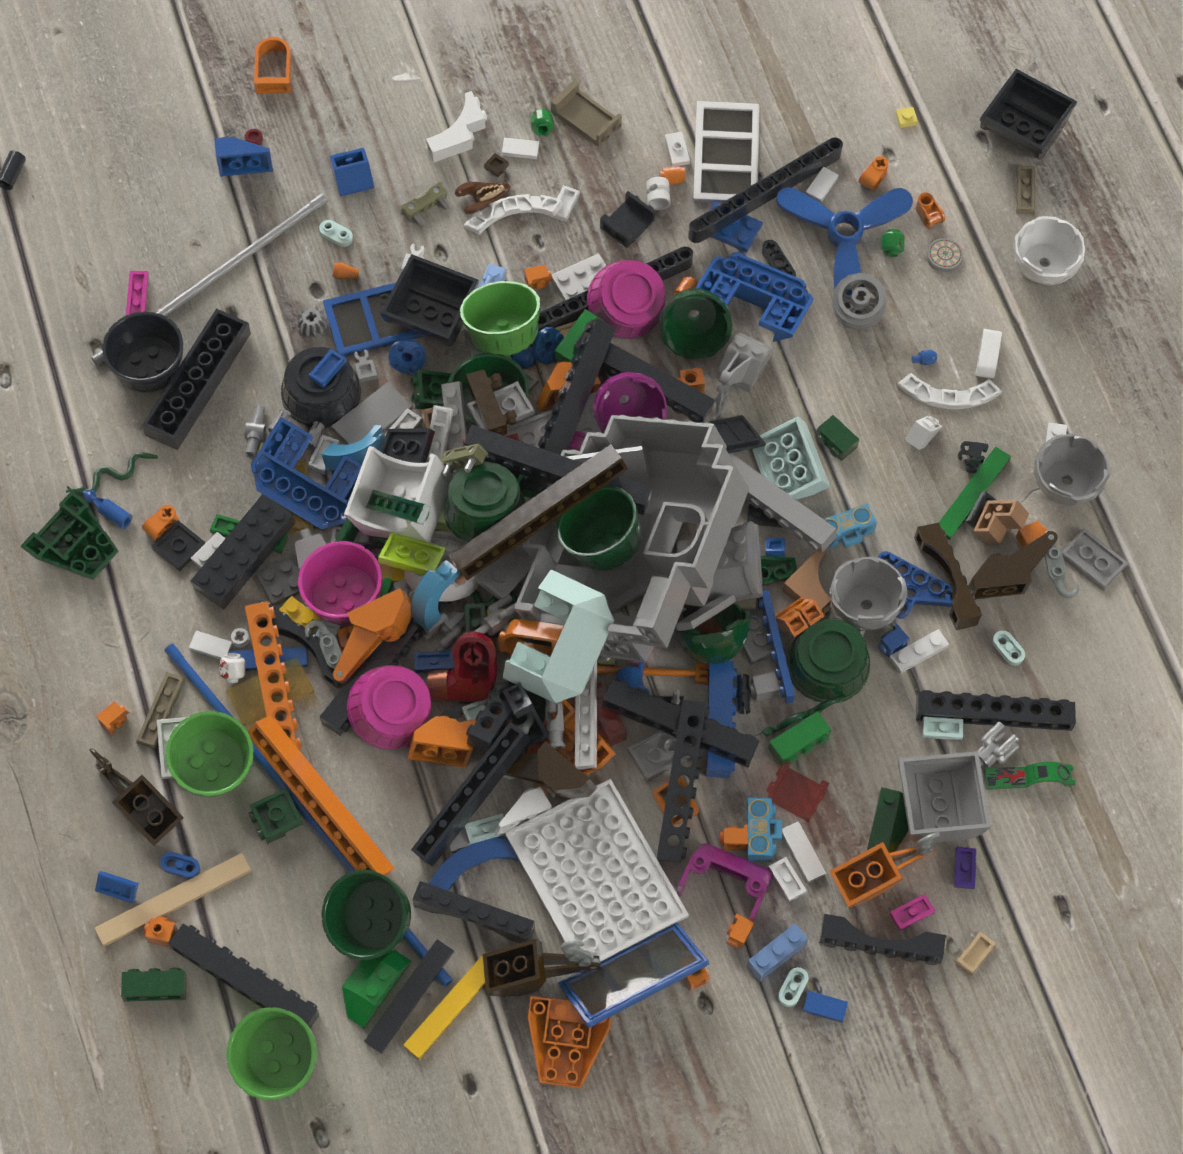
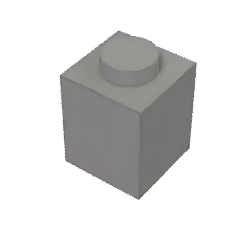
M775 672L752 677L749 690L751 691V696L754 695L756 702L779 696L780 688Z

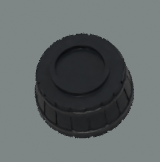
M150 311L135 312L120 318L109 328L103 340L102 353L108 368L124 386L138 392H155L165 388L179 368L183 356V338L177 325L168 317Z
M318 346L302 350L290 360L285 369L281 385L283 406L285 410L290 412L294 420L305 426L312 427L314 421H316L318 424L322 423L324 427H331L358 406L361 398V386L358 376L347 359V362L324 388L309 379L308 375L331 350L328 347Z

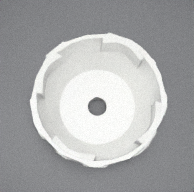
M1049 216L1037 217L1026 223L1015 236L1013 248L1016 265L1021 273L1033 282L1043 285L1060 284L1075 275L1083 264L1085 253L1084 238L1080 231L1067 221ZM1040 262H1047L1049 266L1044 267Z

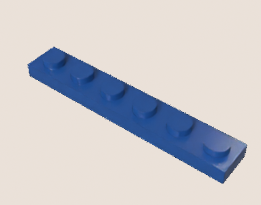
M763 590V597L757 598L758 608L763 611L762 624L763 627H767L766 640L768 645L771 644V660L776 663L777 667L775 668V674L781 684L779 686L780 697L784 698L785 704L793 703L795 694L769 590Z

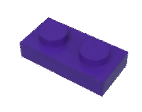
M956 847L954 888L974 889L976 879V848Z

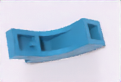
M375 425L363 439L356 443L348 445L331 443L321 454L326 469L335 471L344 455L363 464L369 446L375 447L381 452V446L385 440L382 426Z
M446 560L435 571L430 569L424 575L412 598L411 612L413 619L427 631L441 619L438 611V602L442 593L461 575L460 570Z

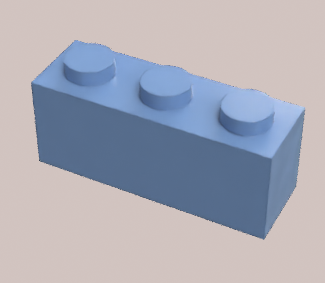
M794 923L751 957L746 967L760 983L803 949L807 944L808 938Z

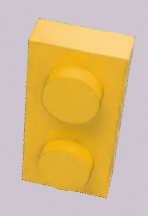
M292 596L279 609L280 613H286L295 624L299 623L304 628L311 621H321L316 614ZM316 626L310 629L309 634L315 629Z

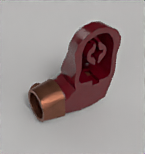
M467 632L458 638L452 649L454 669L429 671L427 688L431 699L448 702L450 700L477 702L492 696L498 669V659L494 643L483 633Z

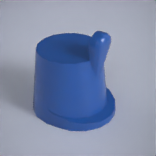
M638 662L639 668L624 667L616 672V681H623L628 686L640 688L650 695L648 688L644 687L642 679L644 663Z

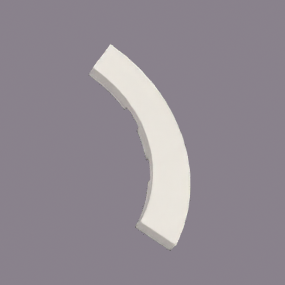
M525 194L506 197L491 203L482 211L476 212L464 224V228L480 235L497 220L513 214L530 212L554 217L562 207L563 202L562 200L544 195L539 197Z
M912 373L897 384V387L919 402L944 409L976 407L995 399L1002 393L990 379L964 391L940 390L930 387L931 385L921 381Z

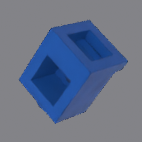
M896 624L892 632L888 631L881 637V643L877 646L882 654H886L890 658V655L907 646L909 637Z

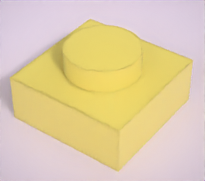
M913 107L896 110V117L900 128L917 125L918 120Z

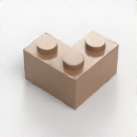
M1018 500L987 501L974 529V533L985 545H1000L1007 529H1023L1029 513Z

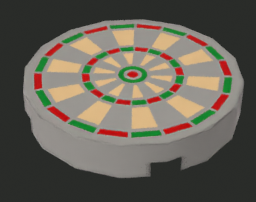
M941 238L931 243L928 248L927 259L936 270L949 272L950 270L957 269L962 263L963 250L954 240Z

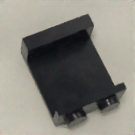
M627 191L625 202L610 216L604 214L600 218V229L628 248L655 221V210L651 205L641 201L637 195Z
M519 682L504 690L503 693L516 718L530 711L534 715V722L527 734L532 739L530 741L531 745L534 746L549 738L522 684ZM527 718L520 721V724H523Z

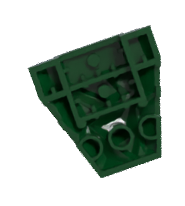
M72 490L59 503V510L37 534L33 532L21 545L22 549L37 560L92 580L97 577L119 552L107 532L99 524L97 517L91 512L87 502Z

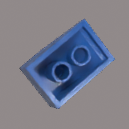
M234 137L215 139L216 160L220 177L273 172L270 148Z

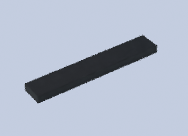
M438 939L434 942L364 1040L365 1043L381 1054L448 962L454 953L453 949Z

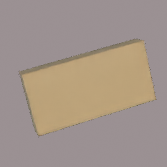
M980 931L955 964L972 976L996 946V943Z

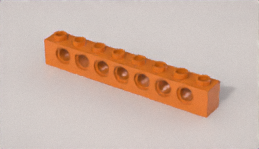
M268 601L246 605L245 610L267 717L271 715L284 732L291 734L290 739L298 749H302L300 737H296L294 731L298 730L296 718L292 719L291 711H294L292 699L288 700L287 693L290 692L289 682L284 681L283 674L287 673L284 662H280L279 657L283 655L281 643L277 644L275 638L279 636L277 625L273 626L272 619L275 618L274 608L269 607ZM260 621L268 622L264 628H260L257 625ZM265 639L272 641L269 646H263L261 642ZM267 658L275 659L272 665L265 664ZM277 676L279 680L277 683L272 684L269 682L270 677ZM275 695L283 696L280 702L272 700ZM283 713L287 715L284 721L276 720L278 714Z

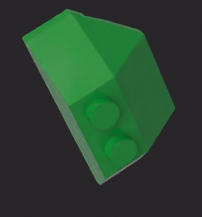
M391 950L374 959L360 960L342 985L347 1018L364 1029L412 961L396 950Z

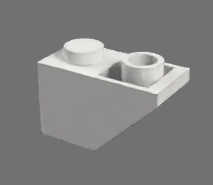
M926 416L915 421L904 440L918 450H921L928 445L942 426L936 418Z

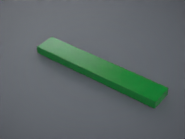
M995 446L939 521L941 529L946 533L947 539L951 540L970 514L981 492L988 490L1011 459L1009 454Z

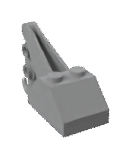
M742 333L735 335L727 348L717 372L716 378L719 379V384L716 389L718 393L714 401L716 409L710 421L719 419L723 407L729 399L727 395L731 385L750 393L772 357L773 347Z

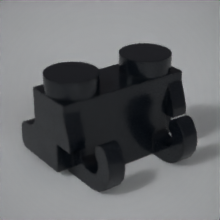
M971 441L961 443V450L958 452L957 457L959 460H962V455L967 456V459L964 461L966 472H977L978 465L983 463L985 459L984 456H981L982 451L984 453L987 452L988 444Z

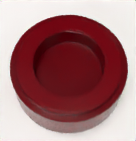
M258 129L248 130L245 134V141L261 145L263 142L262 132Z

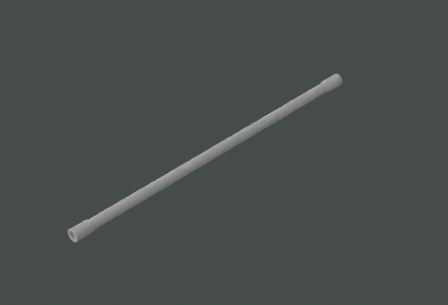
M319 194L306 206L156 313L164 316L172 313L307 215L326 204L328 200L325 195ZM102 350L91 357L96 366L105 362Z

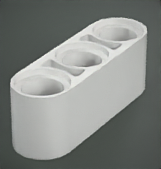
M983 329L975 376L994 379L1002 332Z

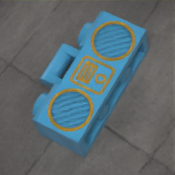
M868 503L823 519L836 528L837 537L828 546L829 548H835L840 542H842L845 548L863 542L861 535L868 536L872 534L877 524Z
M748 798L747 860L771 862L772 855H776V843H772V841L782 840V820L772 819L776 815V805H772L771 798ZM770 826H774V834H770Z

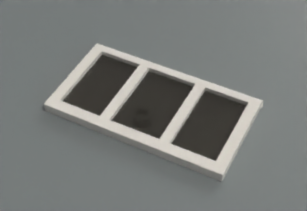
M697 101L693 202L714 203L716 201L723 203L758 182L759 104Z

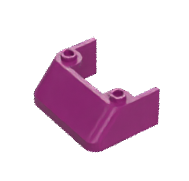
M704 843L699 845L691 856L680 880L677 895L681 897L691 872L702 874L708 868H712L746 883L745 888L748 895L757 899L749 920L754 922L771 883L772 874L770 870L711 844Z

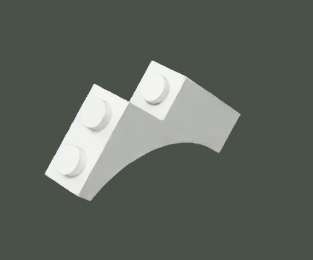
M472 91L465 93V105L456 122L442 133L426 139L427 150L433 162L473 149V132L486 128V113L484 110L481 111L479 99L474 97Z

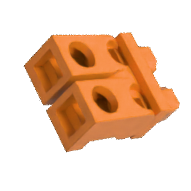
M803 597L775 615L781 630L784 633L789 631L793 637L807 629L808 625L811 626L825 617L815 600H804Z

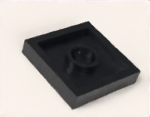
M177 520L151 547L180 572L191 561V557L206 542Z

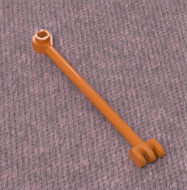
M695 663V670L644 668L643 675L695 677V684H708L709 679L701 677L709 676V672L704 671L709 669V664ZM597 666V673L616 674L619 669L624 667Z

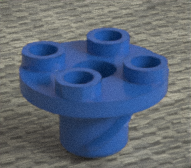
M551 327L542 329L535 337L534 342L530 344L533 347L535 359L543 364L557 362L558 360L554 359L556 348L564 339L563 334Z
M401 339L391 346L388 357L390 366L401 373L415 374L418 369L423 367L426 354L418 342L411 339Z

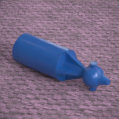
M94 490L82 492L87 504L94 502L98 508V513L121 529H125L131 523L133 516L110 499L96 497Z

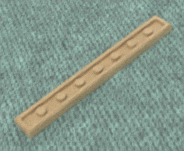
M240 853L95 927V930L105 947L144 927L146 923L150 922L151 917H164L252 871L243 853Z

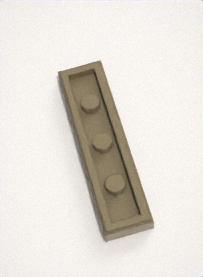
M166 672L138 735L137 744L156 749L158 744L157 720L169 719L184 685V677Z

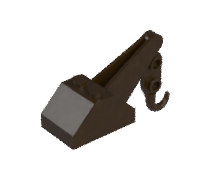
M93 748L89 749L90 753L96 758L97 763L95 767L120 794L112 804L152 846H155L184 819L143 774L132 782L115 770L106 757L101 756ZM112 773L128 788L122 792L107 774Z

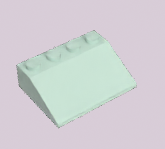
M797 416L760 435L766 445L754 448L752 451L761 475L796 500L815 495L830 487L808 426L800 417Z

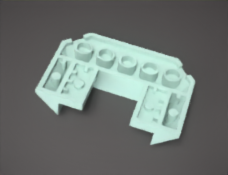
M550 570L538 587L541 591L534 606L566 621L551 657L521 642H517L510 660L505 662L503 678L514 684L520 682L523 688L547 700L558 703L583 693L609 635L608 627L614 623V618L610 613L605 594L554 570Z

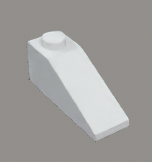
M541 787L536 789L529 788L522 793V796L498 824L494 832L495 836L501 835L551 809L552 806Z

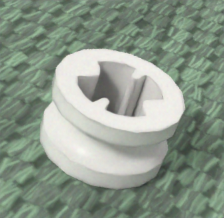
M237 628L232 632L231 639L235 647L243 648L248 645L249 636L245 629ZM238 635H241V637L243 636V639H244V640H243V641H239V639L237 640V636H238Z

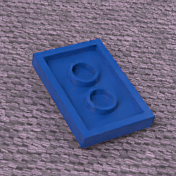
M714 201L710 210L719 205L720 203ZM745 215L710 237L747 253L763 222Z

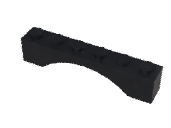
M268 602L269 607L274 608L275 618L272 619L273 626L277 625L279 635L294 639L303 646H307V649L319 664L323 679L338 689L342 683L334 679L333 672L335 669L327 665L320 647V638L315 634H309V637H306L305 628L301 624H295L286 613L278 612L276 607ZM260 621L257 626L264 628L268 622Z
M422 881L419 882L412 899L413 906L416 908L475 923L516 943L530 941L535 929L534 920Z
M824 914L819 943H823L824 946L830 948L840 946L848 951H856L857 949L863 950L864 953L870 955L880 953L884 954L887 958L902 957L909 962L919 960L925 961V964L937 965L941 964L943 960L946 935L924 932L906 940H882L861 932L845 917Z

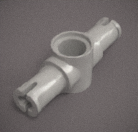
M255 405L253 417L250 423L246 422L244 436L247 441L245 456L248 458L256 457L258 444L265 440L266 424L263 421L265 407L262 405Z

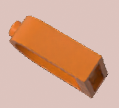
M275 36L263 39L255 49L254 87L256 94L291 93L292 59L288 43ZM276 50L283 52L287 56L286 77H260V61L265 53Z
M516 619L509 623L506 631L500 632L499 641L502 643L504 650L511 656L517 642H521L551 657L564 626ZM517 637L549 641L552 643V647L526 643Z

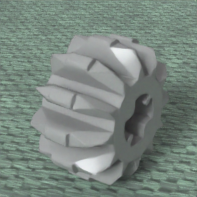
M308 306L307 310L301 309V314H297L296 324L301 334L306 333L307 337L313 334L316 337L317 333L322 334L323 329L327 328L328 320L327 316L324 315L323 309L318 310L317 306L311 309Z

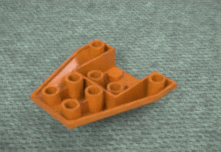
M531 996L528 1021L539 1082L581 1089L610 1030L612 1016L588 1028L569 1000ZM582 1002L591 1015L608 1007Z

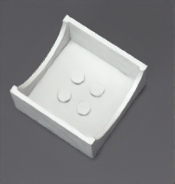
M369 446L344 515L364 535L389 538L392 532L430 543L453 474L450 472L448 477L442 476L445 465L435 454H430V461L427 463H411L387 456L375 447ZM376 490L423 503L431 508L428 519L424 522V525L373 511L366 508L372 491Z

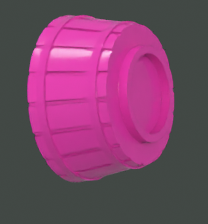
M635 260L613 262L603 267L593 277L587 293L589 312L616 328L614 337L622 339L637 338L647 334L659 322L660 315L665 306V287L659 274L643 262Z
M347 541L325 544V546H321L313 551L301 566L298 577L300 595L311 611L320 619L340 626L352 625L347 613L378 599L382 587L380 565L375 556L359 544Z
M385 665L373 668L356 680L348 695L347 715L353 730L364 742L379 749L395 750L410 745L414 731L430 720L431 698L429 690L419 675L404 667Z

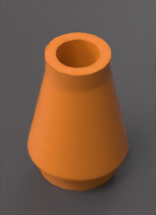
M335 262L332 277H336V279L358 280L360 269L342 262Z

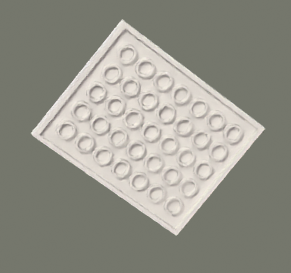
M611 779L597 785V789L590 797L570 799L505 832L508 842L564 943L567 941L583 942L584 946H580V948L599 956L600 962L689 916Z

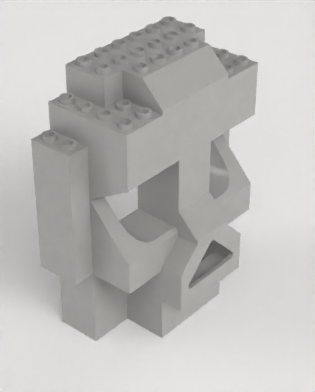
M611 415L604 434L600 432H587L580 451L574 449L563 450L561 456L568 457L600 452L610 444L615 450L637 446L643 447L649 480L640 481V483L653 487L644 516L638 514L642 527V537L638 550L627 562H624L619 567H614L610 570L591 569L569 554L560 544L556 531L557 518L524 541L522 547L533 560V564L514 609L524 620L564 626L566 621L534 606L541 591L538 587L549 571L554 570L605 594L614 623L608 627L609 635L599 656L646 663L653 646L668 647L684 604L705 606L713 585L715 570L731 528H735L749 487L728 454L727 446L714 424L708 422L695 423L693 421L683 422L674 419H650L641 416ZM682 523L700 524L691 545L682 552L671 554ZM645 594L636 617L614 614Z

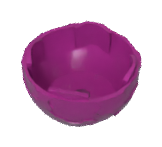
M623 372L606 380L599 388L593 404L594 418L603 434L611 415L641 416L643 418L666 420L668 413L666 399L660 385L652 378L634 372ZM623 395L629 396L626 403L619 402Z

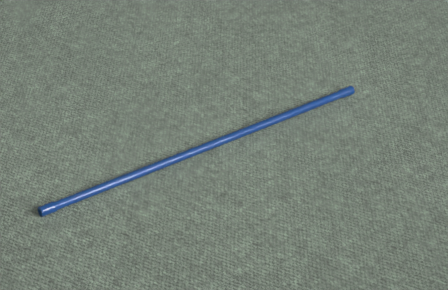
M174 644L168 645L164 650L166 654L178 665L217 713L222 712L232 716L185 660ZM252 742L253 757L281 790L287 788L296 809L349 873L356 871ZM408 929L404 939L418 956L423 959L428 950L413 932ZM444 968L436 977L444 988L453 981Z

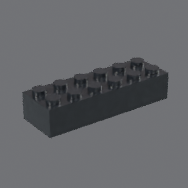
M262 494L190 580L193 588L224 610L296 522L293 514Z

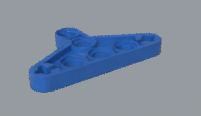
M884 551L879 554L878 558L883 560L888 558V563L894 565V562H896L894 568L897 569L900 566L907 568L908 572L901 574V576L905 579L907 590L914 591L916 595L913 598H906L904 605L906 612H899L896 618L902 619L907 617L914 604L952 607V600H950L952 589L950 584L891 552ZM920 575L925 581L917 583L914 577ZM937 584L941 587V591L934 592L931 586ZM946 589L947 593H945L944 598H942L941 596L943 595L944 590Z

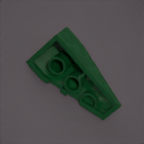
M761 556L762 586L790 578L797 571L795 557Z
M881 787L867 850L883 842L888 852L892 853L897 850L909 830L902 792Z

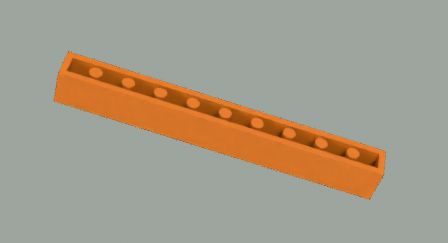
M270 715L255 722L248 731L251 737L250 740H252L254 745L356 871L371 870L388 876L395 869L274 718Z

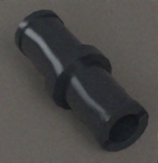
M741 674L737 675L738 690L736 691L738 713L744 714V710H746V714H749L751 712L749 675L743 674V678H741Z

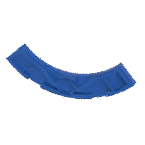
M507 838L483 840L466 846L449 857L438 868L429 884L449 891L463 872L472 866L474 867L480 863L497 858L519 860Z

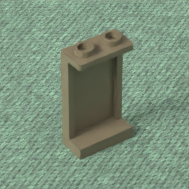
M575 80L551 101V112L598 147L603 142H607L610 135L614 131L617 132L622 126L621 114L618 113L614 116L579 90V83Z

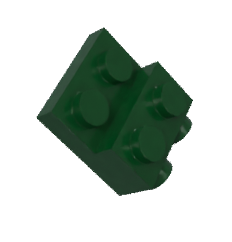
M418 369L410 380V386L414 387L411 402L415 403V409L424 410L433 408L435 405L444 407L442 384L449 383V378L453 373Z
M287 788L250 804L251 812L248 814L252 823L257 822L260 828L257 829V833L261 841L266 840L267 844L286 836V832L303 825V821Z

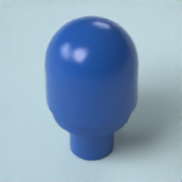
M924 350L919 352L917 356H912L911 360L912 363L920 362L921 365L933 364L937 361V353L934 350Z

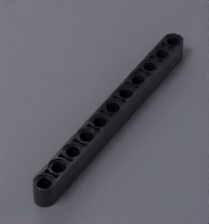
M836 137L828 139L692 220L689 224L688 239L693 243L704 241L776 198L781 189L792 188L821 171L823 167L826 168L836 162L841 157L842 140Z
M686 246L680 247L646 264L652 267L659 274L662 281L691 268L693 250ZM588 290L541 311L538 319V333L546 327L556 328L575 322L585 309L589 311V306L587 305Z

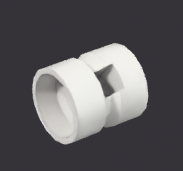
M653 177L646 182L647 204L651 205L654 210L667 209L671 204L668 179Z

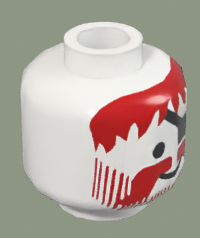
M237 653L225 654V657L220 659V676L227 679L226 682L237 683L238 679L245 676V659Z

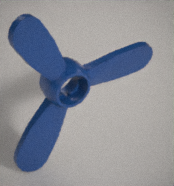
M787 187L778 192L776 202L783 211L827 230L829 241L837 247L834 263L835 289L838 283L848 275L861 273L856 245L861 240L863 231L887 224L906 214L912 207L913 199L906 189L895 188L874 199L856 214L850 211H841L835 214L810 196L797 189ZM840 223H847L853 226L856 231L852 236H843L835 228ZM851 290L846 292V295L852 294Z

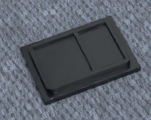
M743 415L708 422L715 425L727 446L728 454L766 445Z

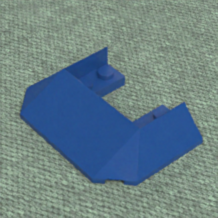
M739 253L731 254L730 257L726 258L721 256L714 257L696 288L711 291L719 296L727 307L733 297L765 309L758 326L775 332L773 342L793 337L814 300L812 295L808 293L804 280Z
M280 417L251 464L257 491L322 530L344 524L347 519L344 513L362 464L344 455L325 487L294 469L314 436Z

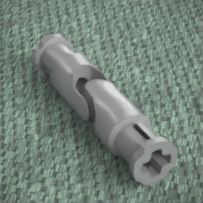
M545 699L547 732H549V745L554 749L564 748L562 701L554 703ZM551 713L557 714L554 720L551 716Z

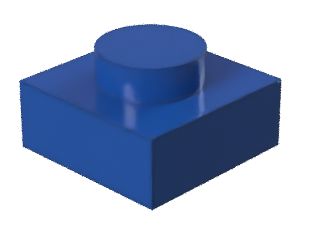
M766 538V556H785V538Z

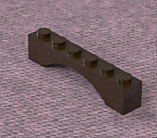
M939 523L917 527L914 539L920 552L934 561L949 580L953 597L949 617L955 630L977 626L982 616L981 609L975 603L974 594L969 590L967 579L960 570L959 561L955 559L953 548L946 540L945 531L941 529Z

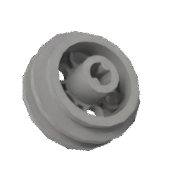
M856 273L848 275L838 283L834 289L832 307L835 316L842 324L849 328L865 329L872 327L880 321L885 313L888 298L884 286L878 279L869 274ZM847 291H852L851 295H846ZM857 296H862L864 298L863 301L857 300ZM849 303L851 307L847 309L844 304ZM868 306H873L874 310L869 311ZM861 311L862 315L855 314V312Z

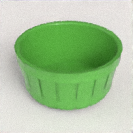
M514 281L493 282L475 289L462 302L460 315L463 324L468 330L473 344L483 353L509 356L525 350L534 342L538 333L540 299L531 287Z
M217 711L199 712L191 715L189 718H185L172 731L166 745V762L172 777L182 788L202 797H218L235 789L246 778L253 762V744L246 728L234 717L232 718V716L222 712L217 713Z
M275 1007L262 1008L249 1013L233 1029L234 1031L231 1033L227 1044V1065L233 1080L245 1093L261 1100H279L294 1094L307 1083L316 1067L318 1047L313 1032L302 1018L285 1009Z

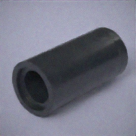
M18 151L9 152L0 171L1 188L5 190L13 189L26 161V157Z

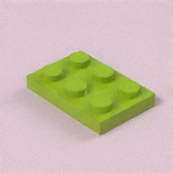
M391 532L378 557V563L425 575L430 569L435 571L440 566L446 554V547Z

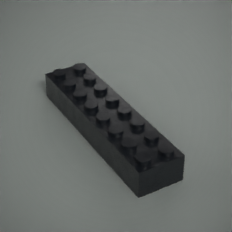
M216 308L143 422L142 427L145 436L176 450L179 449L251 335L249 322Z

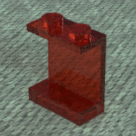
M787 760L785 766L781 765L776 773V776H778L776 781L770 782L766 790L768 792L767 798H771L772 803L810 822L830 783L824 780L820 784L792 770L790 768L791 762Z

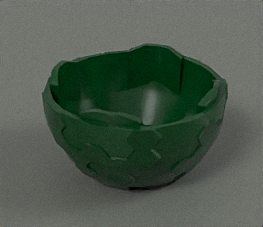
M700 288L683 290L677 293L676 296H673L664 306L659 319L661 339L664 345L676 355L687 359H702L714 356L729 341L733 328L731 313L725 302L713 292ZM691 310L699 312L696 317L689 316Z
M733 603L713 616L724 631L700 634L699 631L694 629L677 631L675 626L676 639L683 648L682 650L698 663L707 664V662H711L712 664L728 662L742 650L748 640V632L750 631L749 612L742 609L738 604ZM685 610L681 612L679 617H688L694 612Z

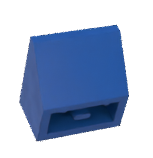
M364 147L329 156L331 170L340 197L375 188Z

